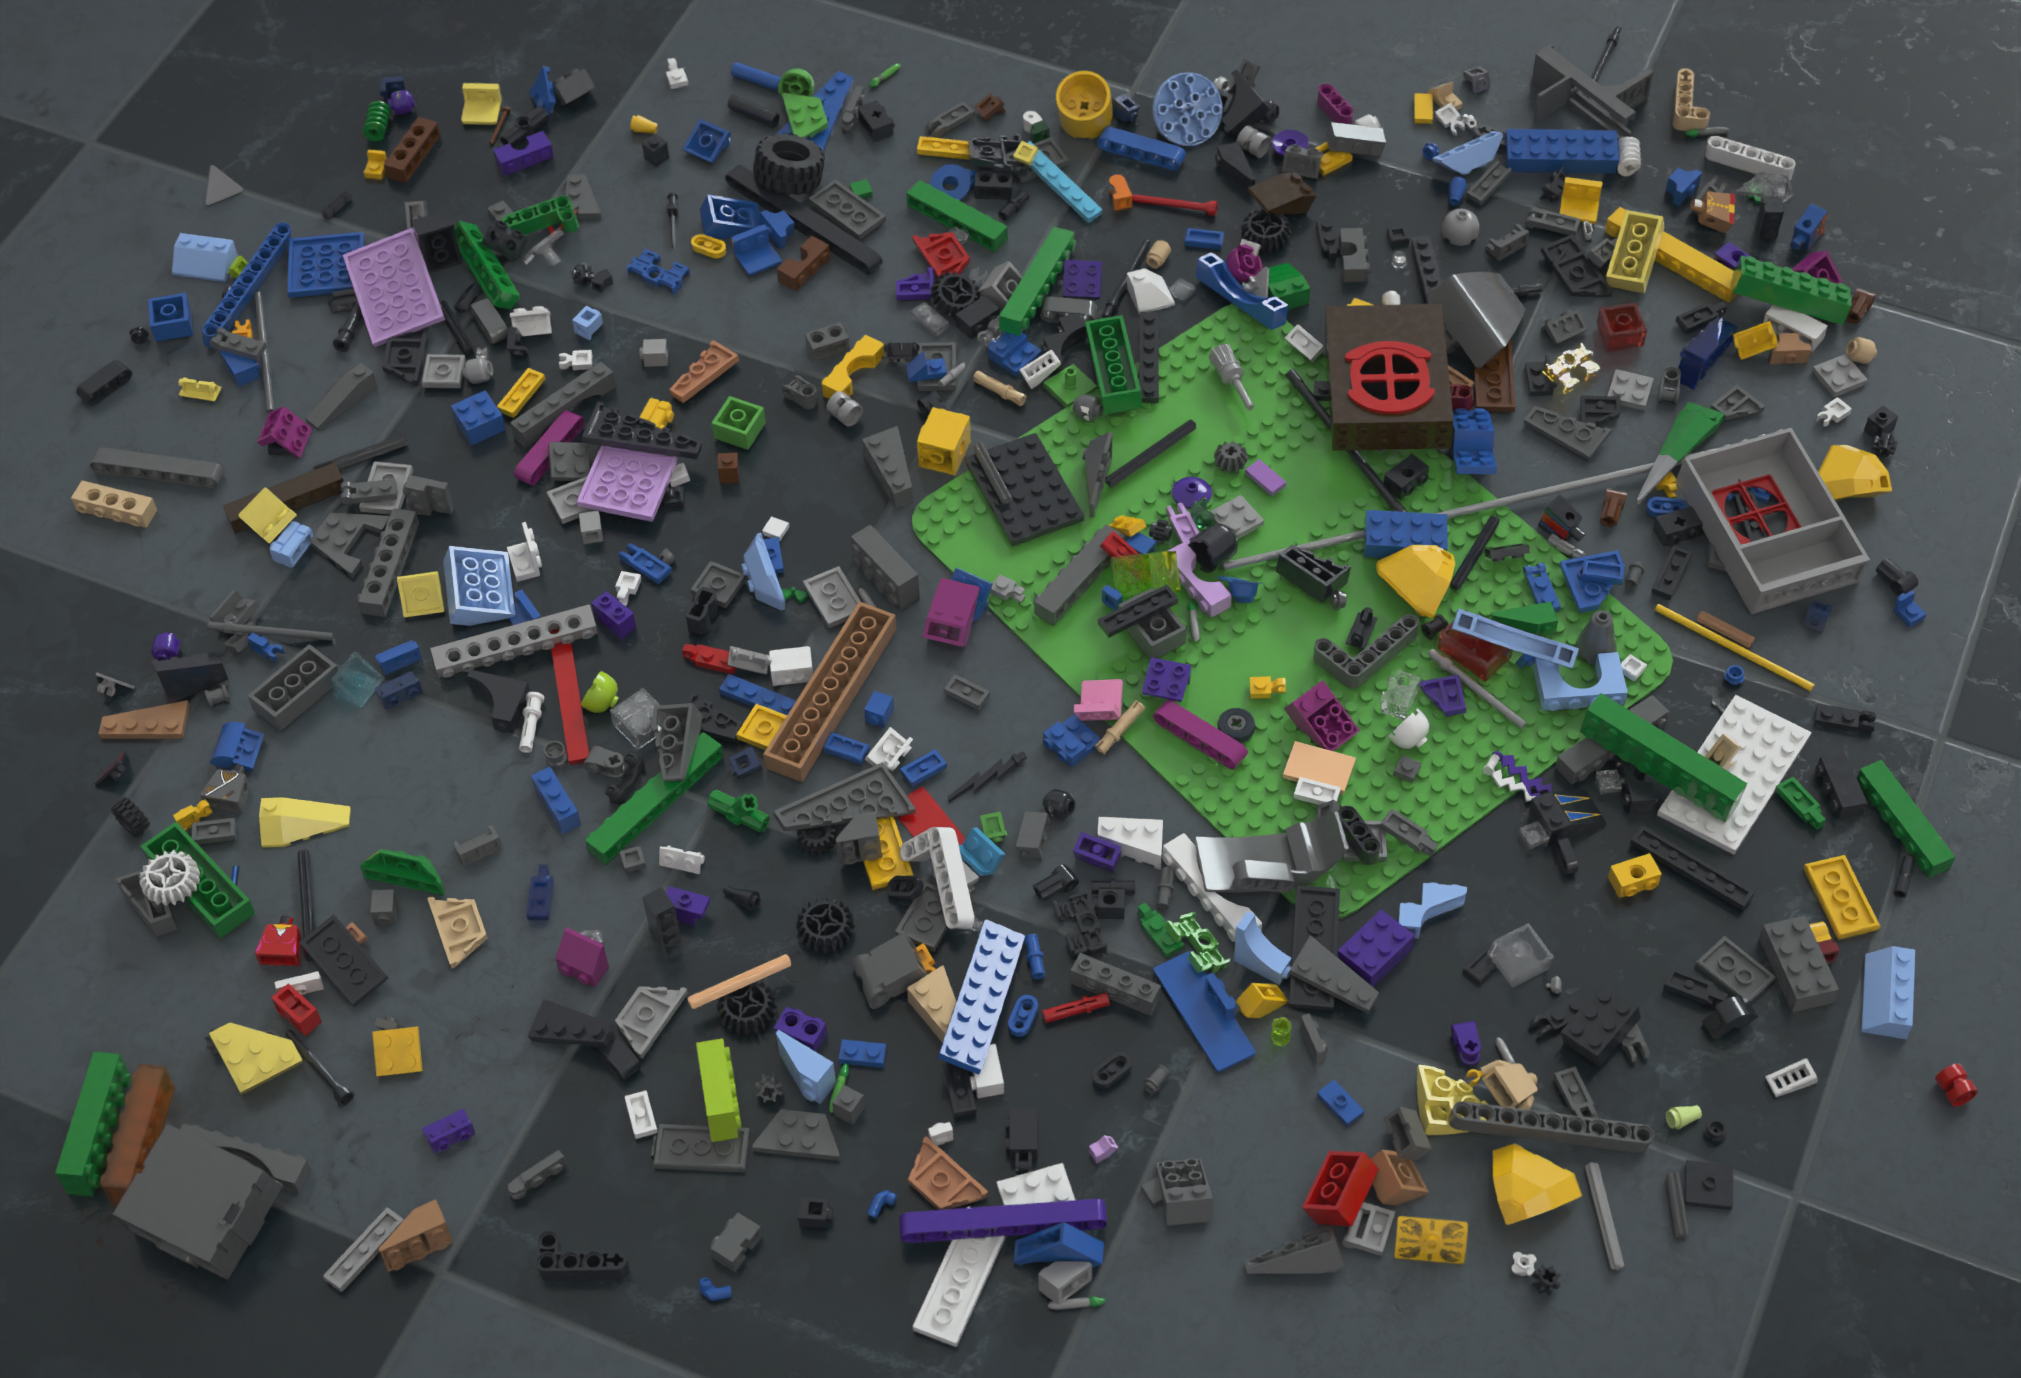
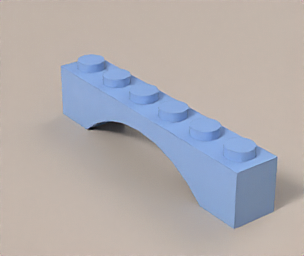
M1457 609L1451 626V630L1568 669L1573 668L1579 648L1537 636L1462 609Z

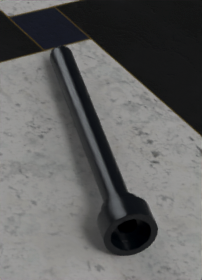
M287 1030L285 1036L292 1040L296 1049L334 1091V1099L340 1106L350 1103L354 1098L352 1090L348 1086L340 1085L294 1031Z

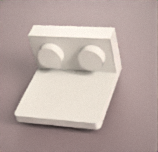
M526 522L522 523L526 542L507 547L517 582L540 576L539 568L542 567L537 544L535 541H531L535 540L532 528L528 529Z
M809 646L771 650L769 652L772 658L770 667L773 686L809 682L813 675Z

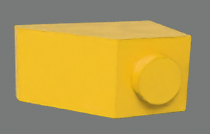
M1252 983L1236 1002L1244 1016L1248 1018H1261L1284 1006L1289 1000L1275 984Z

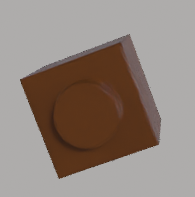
M718 453L720 484L739 483L740 467L738 453Z

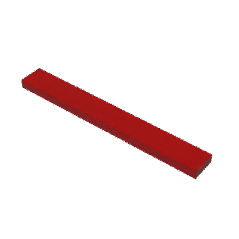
M554 629L550 633L557 634L560 630ZM562 642L554 644L551 651L568 760L570 765L585 762L589 749L572 643L562 644Z

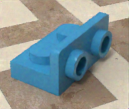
M972 828L964 843L959 845L962 861L968 863L972 867L973 872L980 876L994 874L1005 856V853L978 828Z

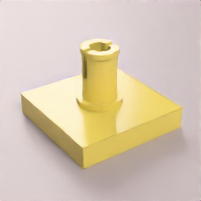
M438 571L397 577L404 617L445 611Z

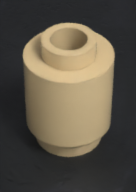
M1156 241L1146 256V262L1150 267L1159 268V266L1163 265L1171 252L1169 244L1165 241Z

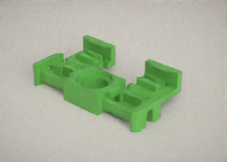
M1195 912L1182 915L1179 922H1167L1165 929L1175 942L1181 941L1183 937L1189 938L1190 943L1198 952L1199 956L1192 951L1188 957V960L1198 973L1212 969L1211 971L1215 973L1220 970V967L1222 969L1228 967L1230 958L1227 960L1223 958L1217 950L1219 945L1208 928L1202 929L1194 919L1196 916ZM1199 939L1207 940L1209 945L1201 944Z

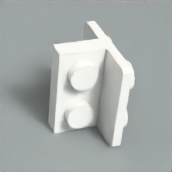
M544 306L533 307L531 311H527L525 308L514 309V313H510L512 327H517L522 337L552 334L551 313Z

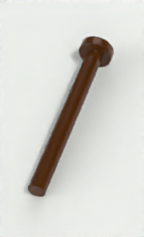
M507 106L502 108L503 113L490 139V145L494 144L506 115L511 112V109Z

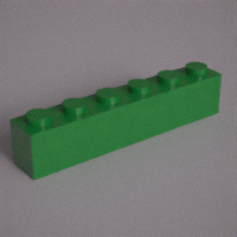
M919 180L906 192L907 206L994 253L1008 240V227L932 187L930 184Z
M1880 760L1861 768L1857 776L1861 790L1865 792L1870 803L1880 812L1882 819L1892 828L1894 835L1904 844L1908 854L1915 858L1920 870L1924 871L1928 878L1950 869L1955 859L1954 854L1884 762Z

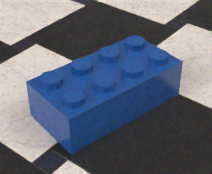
M1366 510L1364 519V557L1385 558L1411 545H1437L1445 551L1448 550L1447 514Z

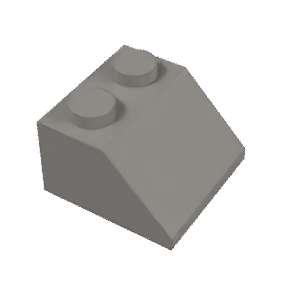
M1008 261L994 268L978 292H981L982 297L986 296L999 309L1003 310L1023 276Z

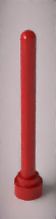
M1132 194L1133 202L1200 210L1208 213L1210 216H1216L1217 201H1210L1204 204Z

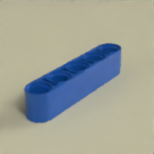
M1105 127L1097 140L1098 147L1104 151L1174 171L1179 169L1186 156L1184 149L1179 146L1113 127Z

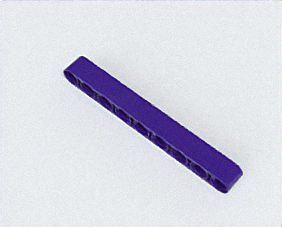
M1102 1199L907 1212L899 1216L900 1239L905 1243L1035 1234L1064 1222L1080 1231L1102 1229L1107 1226L1106 1205Z

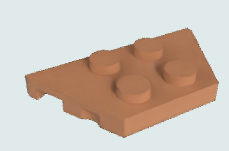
M927 1136L923 1139L922 1148L916 1157L915 1166L911 1170L908 1182L938 1210L953 1209L988 1197V1191Z

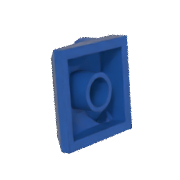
M699 119L682 150L713 164L721 151L729 147L731 133Z

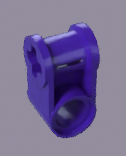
M1470 1021L1451 1025L1452 1038L1456 1044L1461 1062L1467 1066L1476 1065L1480 1060L1481 1043L1475 1022Z

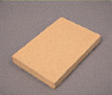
M1295 741L1283 773V778L1298 782L1299 778L1303 777L1341 787L1340 794L1344 795L1356 758Z

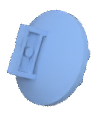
M1186 72L1171 76L1159 87L1153 102L1155 124L1160 133L1174 144L1193 146L1203 143L1215 133L1221 121L1222 101L1217 88L1210 80L1197 73Z

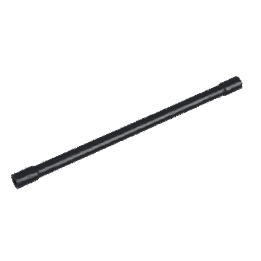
M1295 369L1289 370L1285 375L1286 378L1298 390L1331 432L1330 415L1305 385ZM1345 450L1390 506L1391 511L1408 512L1358 450Z

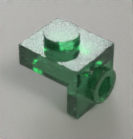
M1202 497L1199 501H1195L1192 504L1190 511L1194 523L1200 528L1206 529L1215 524V514L1206 509L1207 498Z

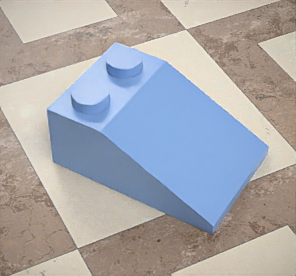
M778 1030L776 1037L781 1059L803 1096L809 1101L814 1100L821 1104L836 1084L833 1062Z

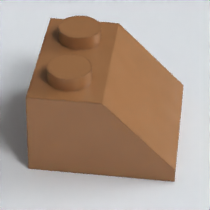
M1381 1150L1371 1158L1372 1162L1379 1169L1372 1184L1376 1190V1196L1382 1204L1397 1206L1429 1193L1412 1160L1399 1158L1397 1152Z

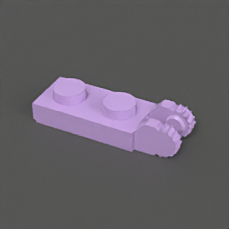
M1183 503L1177 504V510L1180 513L1178 515H1175L1171 506L1166 507L1167 517L1180 543L1185 542L1188 545L1190 543L1189 539L1199 533L1189 511L1187 512Z

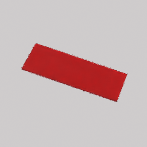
M923 786L906 795L916 808L915 814L897 817L913 837L932 827H948L955 830L958 845L964 843L966 838Z

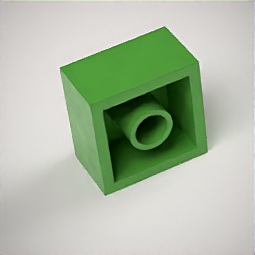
M729 396L712 421L713 437L749 450L766 423L764 407Z

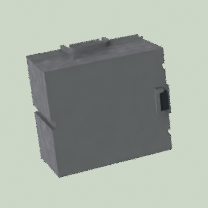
M167 1124L144 1161L143 1166L145 1168L141 1174L137 1173L113 1215L128 1225L129 1230L133 1231V1233L155 1243V1247L191 1264L195 1268L201 1266L228 1280L248 1245L251 1246L265 1222L263 1219L283 1185L271 1178L264 1170L252 1165L248 1161Z

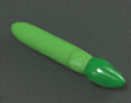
M844 1064L838 1072V1078L829 1104L830 1113H833L832 1102L845 1085L846 1078L848 1077V1064Z

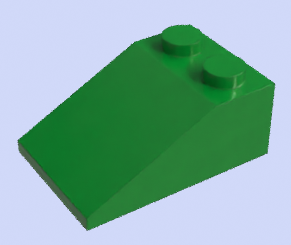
M1288 262L1269 267L1268 298L1276 296L1288 305V310L1309 304L1310 287L1299 271Z

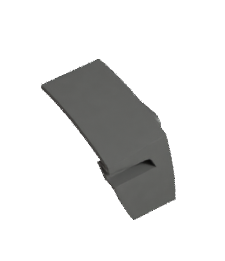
M1332 812L1308 823L1299 822L1286 828V833L1250 837H1195L1194 841L1205 892H1288L1296 888L1297 885L1308 886L1331 869L1349 850L1339 813Z

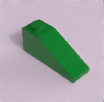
M1551 602L1492 612L1490 619L1537 636H1548L1556 633L1558 619Z

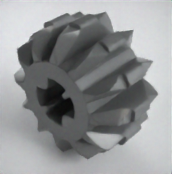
M1224 441L1223 445H1218L1214 453L1216 467H1220L1221 472L1227 470L1228 474L1231 471L1237 473L1239 469L1243 470L1248 457L1246 448L1242 447L1241 443L1234 444L1233 441L1231 443Z

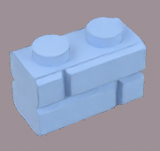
M291 521L281 531L280 537L271 543L270 553L272 559L290 568L294 567L310 545V540L313 537L310 527Z

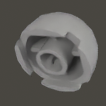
M1455 209L1444 218L1441 232L1444 238L1446 237L1450 240L1451 244L1459 246L1468 245L1478 237L1479 222L1473 212L1467 209Z

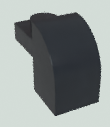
M1735 996L1715 1006L1717 1009L1704 1018L1702 1022L1712 1038L1718 1040L1733 1027L1742 1030L1759 1016L1748 999Z

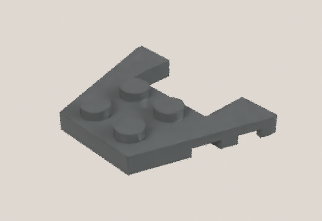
M329 513L310 540V544L353 578L362 566V562L360 559L348 556V552L364 529L380 534L382 531H385L388 516Z

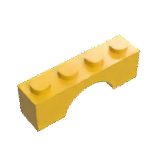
M867 335L858 340L854 348L846 353L839 365L834 367L831 374L823 379L821 384L823 396L830 399L836 392L843 391L850 397L853 393L850 375L862 368H875L881 362V357L885 356L884 343Z

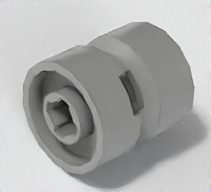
M1245 126L1240 132L1237 142H1239L1241 149L1261 158L1268 151L1271 138L1262 132H1258V130L1251 126Z
M843 391L833 394L826 406L830 414L849 427L857 423L863 413V407Z

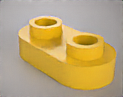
M704 234L695 235L691 239L692 249L695 252L712 258H721L726 254V245L721 240Z

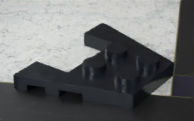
M1014 134L1013 138H1007L1006 135H1002L999 139L991 140L990 137L968 139L970 164L1026 176V164L1017 160H1006L1004 148H1018L1022 141L1021 134Z

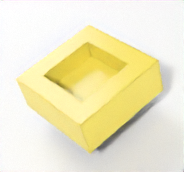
M1021 141L1013 157L1014 160L1030 166L1039 150L1038 147Z

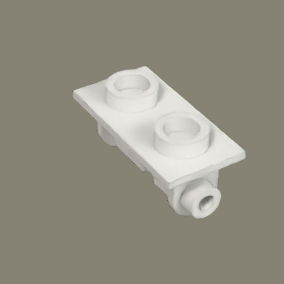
M669 845L667 847H660V866L700 874L701 864L705 860V856L701 852H683V850L672 848Z

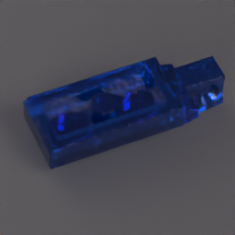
M539 864L538 876L531 878L527 920H549L554 882L553 876H549L550 871L546 864Z

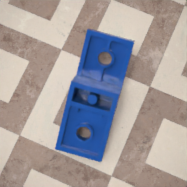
M1463 408L1452 410L1453 434L1451 454L1456 474H1496L1497 465L1493 455L1495 431L1489 411L1481 408L1474 411H1466Z

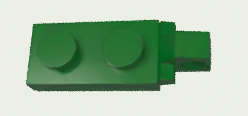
M1794 777L1776 785L1775 791L1806 823L1809 821L1816 830L1824 827L1826 819L1821 815L1820 804Z
M1146 903L1137 907V913L1141 917L1139 919L1141 928L1165 958L1184 948L1182 940L1175 942L1165 929L1167 922L1156 910L1152 912Z

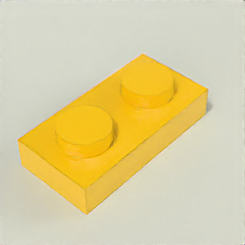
M1124 515L1116 517L1113 520L1114 522L1108 525L1126 536H1133L1147 527L1143 519Z

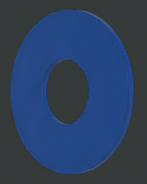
M946 165L939 168L933 174L930 185L955 199L961 200L969 192L971 180L964 168L958 165ZM948 177H954L958 180V186L955 190L947 191L943 188V181Z

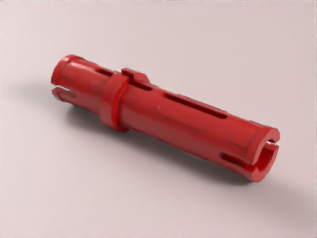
M1104 992L1088 998L1083 996L1081 1000L1043 1009L1042 1013L1047 1024L1048 1022L1084 1012L1089 1014L1091 1010L1110 1006L1107 993Z

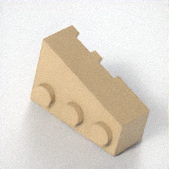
M942 965L907 988L908 1002L941 1042H943L956 1004L946 971Z

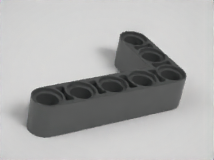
M1404 615L1355 658L1331 640L1319 638L1314 644L1313 659L1347 687L1358 688L1417 637L1419 620L1414 615Z

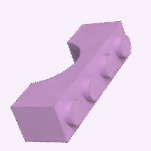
M1185 542L1165 552V569L1175 576L1177 583L1187 590L1189 597L1195 599L1200 609L1206 612L1210 618L1231 607V594L1220 581L1205 582L1193 574L1192 571L1196 567V554Z

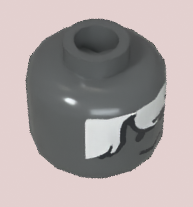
M1081 394L1075 398L1072 409L1077 418L1094 421L1102 414L1103 406L1098 397Z

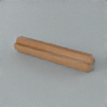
M1705 611L1699 613L1697 621L1748 648L1754 643L1755 638Z

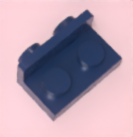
M412 671L374 688L385 710L423 693L420 681L416 679Z

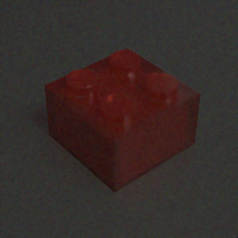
M1637 303L1599 308L1597 326L1607 351L1644 346L1647 328Z

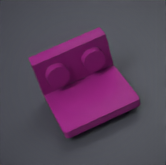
M282 406L268 414L257 443L263 447L269 443L277 442L296 458H300L312 428L286 407Z

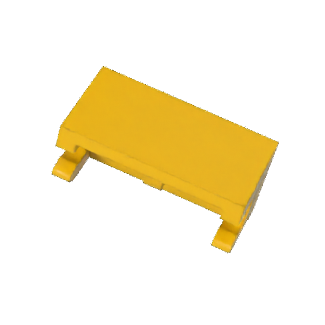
M1770 321L1733 334L1735 346L1738 348L1741 360L1778 347L1777 336Z

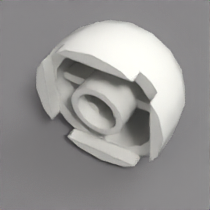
M1419 708L1415 710L1416 716L1412 713L1393 731L1395 735L1392 733L1388 735V738L1398 747L1410 749L1416 745L1419 748L1428 740L1425 736L1429 732L1430 725L1428 719Z

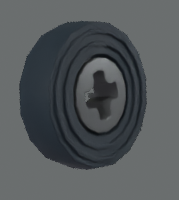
M1230 708L1220 715L1217 726L1223 733L1243 743L1252 737L1255 730V721L1248 711L1241 708ZM1234 723H1235V724H1239V723H1240V727H1238V726H1234V727H1233V724H1234Z

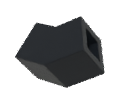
M607 269L595 274L591 281L592 289L604 292L607 286L613 284L612 275Z

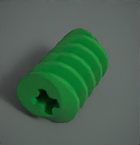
M376 101L368 105L362 130L367 139L380 141L384 138L391 111L388 104Z

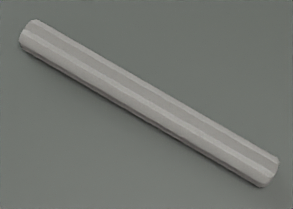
M1591 1162L1585 1166L1610 1268L1612 1270H1620L1624 1267V1261L1600 1168L1597 1163Z

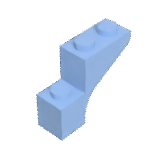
M1423 883L1421 905L1400 903L1398 923L1415 935L1414 938L1419 939L1421 926L1427 919L1464 905L1467 887Z

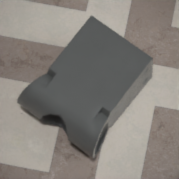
M904 932L871 950L869 954H861L851 960L857 978L863 982V992L872 1009L883 1006L890 997H895L907 991L909 986L928 975L914 943Z

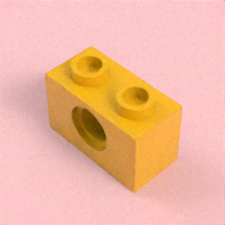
M1649 853L1612 865L1608 879L1618 897L1621 898L1633 896L1643 890L1656 888L1659 885L1662 874Z

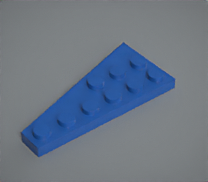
M838 71L813 96L821 99L828 128L818 132L812 138H806L809 141L815 142L822 151L827 146V140L833 132L839 118V112L842 110L845 98L848 97L854 83L853 77L841 71ZM788 122L777 134L788 133V135H793L790 123Z

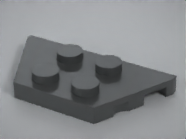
M781 1109L752 1146L753 1152L840 1160L839 1151L826 1114Z

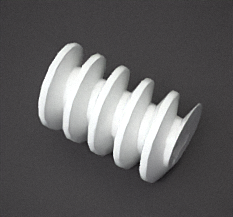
M1622 137L1618 139L1619 161L1617 170L1622 176H1631L1641 167L1640 142L1637 138Z

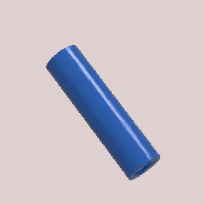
M737 62L731 68V75L778 91L781 77Z

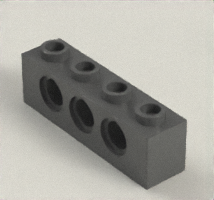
M1082 953L1079 954L1071 969V984L1098 995L1106 992L1108 999L1152 1016L1160 1000L1161 985Z

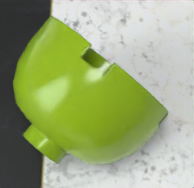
M600 671L593 681V685L588 689L583 698L581 706L593 713L604 712L609 707L614 708L619 699L616 696L618 691L616 681L607 673Z

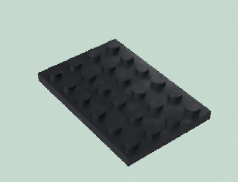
M1037 433L987 449L991 460L1011 495L1012 501L1007 504L1001 503L976 454L964 457L968 470L1011 546L1084 521L1083 512Z

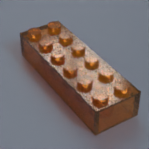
M138 1064L136 1072L132 1075V1087L125 1098L126 1107L124 1112L120 1114L119 1130L114 1134L112 1153L108 1154L107 1169L102 1174L100 1181L101 1187L113 1207L118 1206L137 1173L141 1174L145 1168L143 1166L144 1161L163 1132L176 1088L165 1066Z

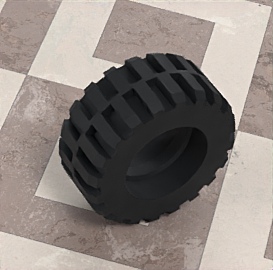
M788 133L769 135L762 139L756 147L753 165L754 176L762 186L765 185L767 189L775 190L777 193L781 192L785 193V195L807 194L815 190L821 183L825 155L815 142L809 141L806 137H799L795 134L788 135Z

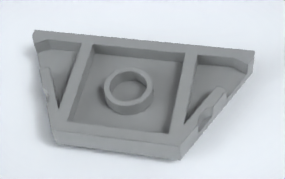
M639 986L615 1019L616 1026L639 1058L642 1059L685 999L688 994L686 988L667 990V987L651 988Z

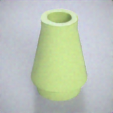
M1697 1105L1691 1107H1671L1665 1116L1670 1128L1680 1129L1700 1119L1702 1113Z

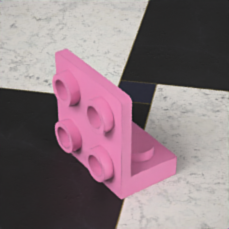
M1121 679L1083 681L1081 704H1074L1075 715L1081 721L1119 720L1121 717L1123 681Z

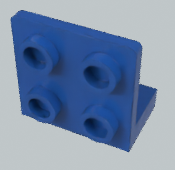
M765 224L731 237L733 253L748 276L782 263L781 258L769 242L768 228Z

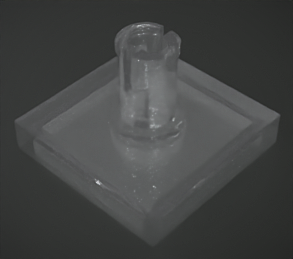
M558 228L535 245L522 258L526 265L539 255H543L552 268L562 260L551 247L564 234L563 231Z

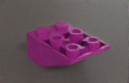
M941 578L926 618L922 637L967 647L980 587Z
M1323 680L1284 708L1294 724L1322 749L1334 751L1360 731Z

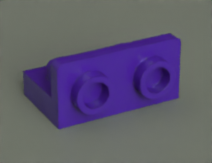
M464 1108L422 1128L433 1153L445 1151L451 1145L459 1141H466L475 1134L473 1125Z

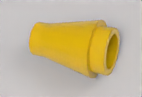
M639 115L633 116L630 124V130H633L634 133L656 134L658 127L657 123H653Z

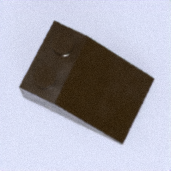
M1295 172L1282 173L1251 186L1247 190L1266 213L1307 214L1317 197L1312 188Z

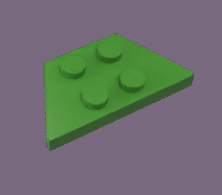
M782 93V99L793 134L799 137L812 138L818 132L828 128V122L820 98Z

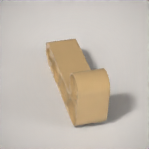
M1687 68L1680 69L1677 74L1673 127L1682 131L1704 129L1708 126L1710 112L1705 108L1692 107L1694 73Z

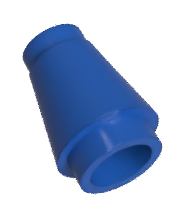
M1454 177L1449 182V203L1452 205H1459L1467 189L1464 178Z

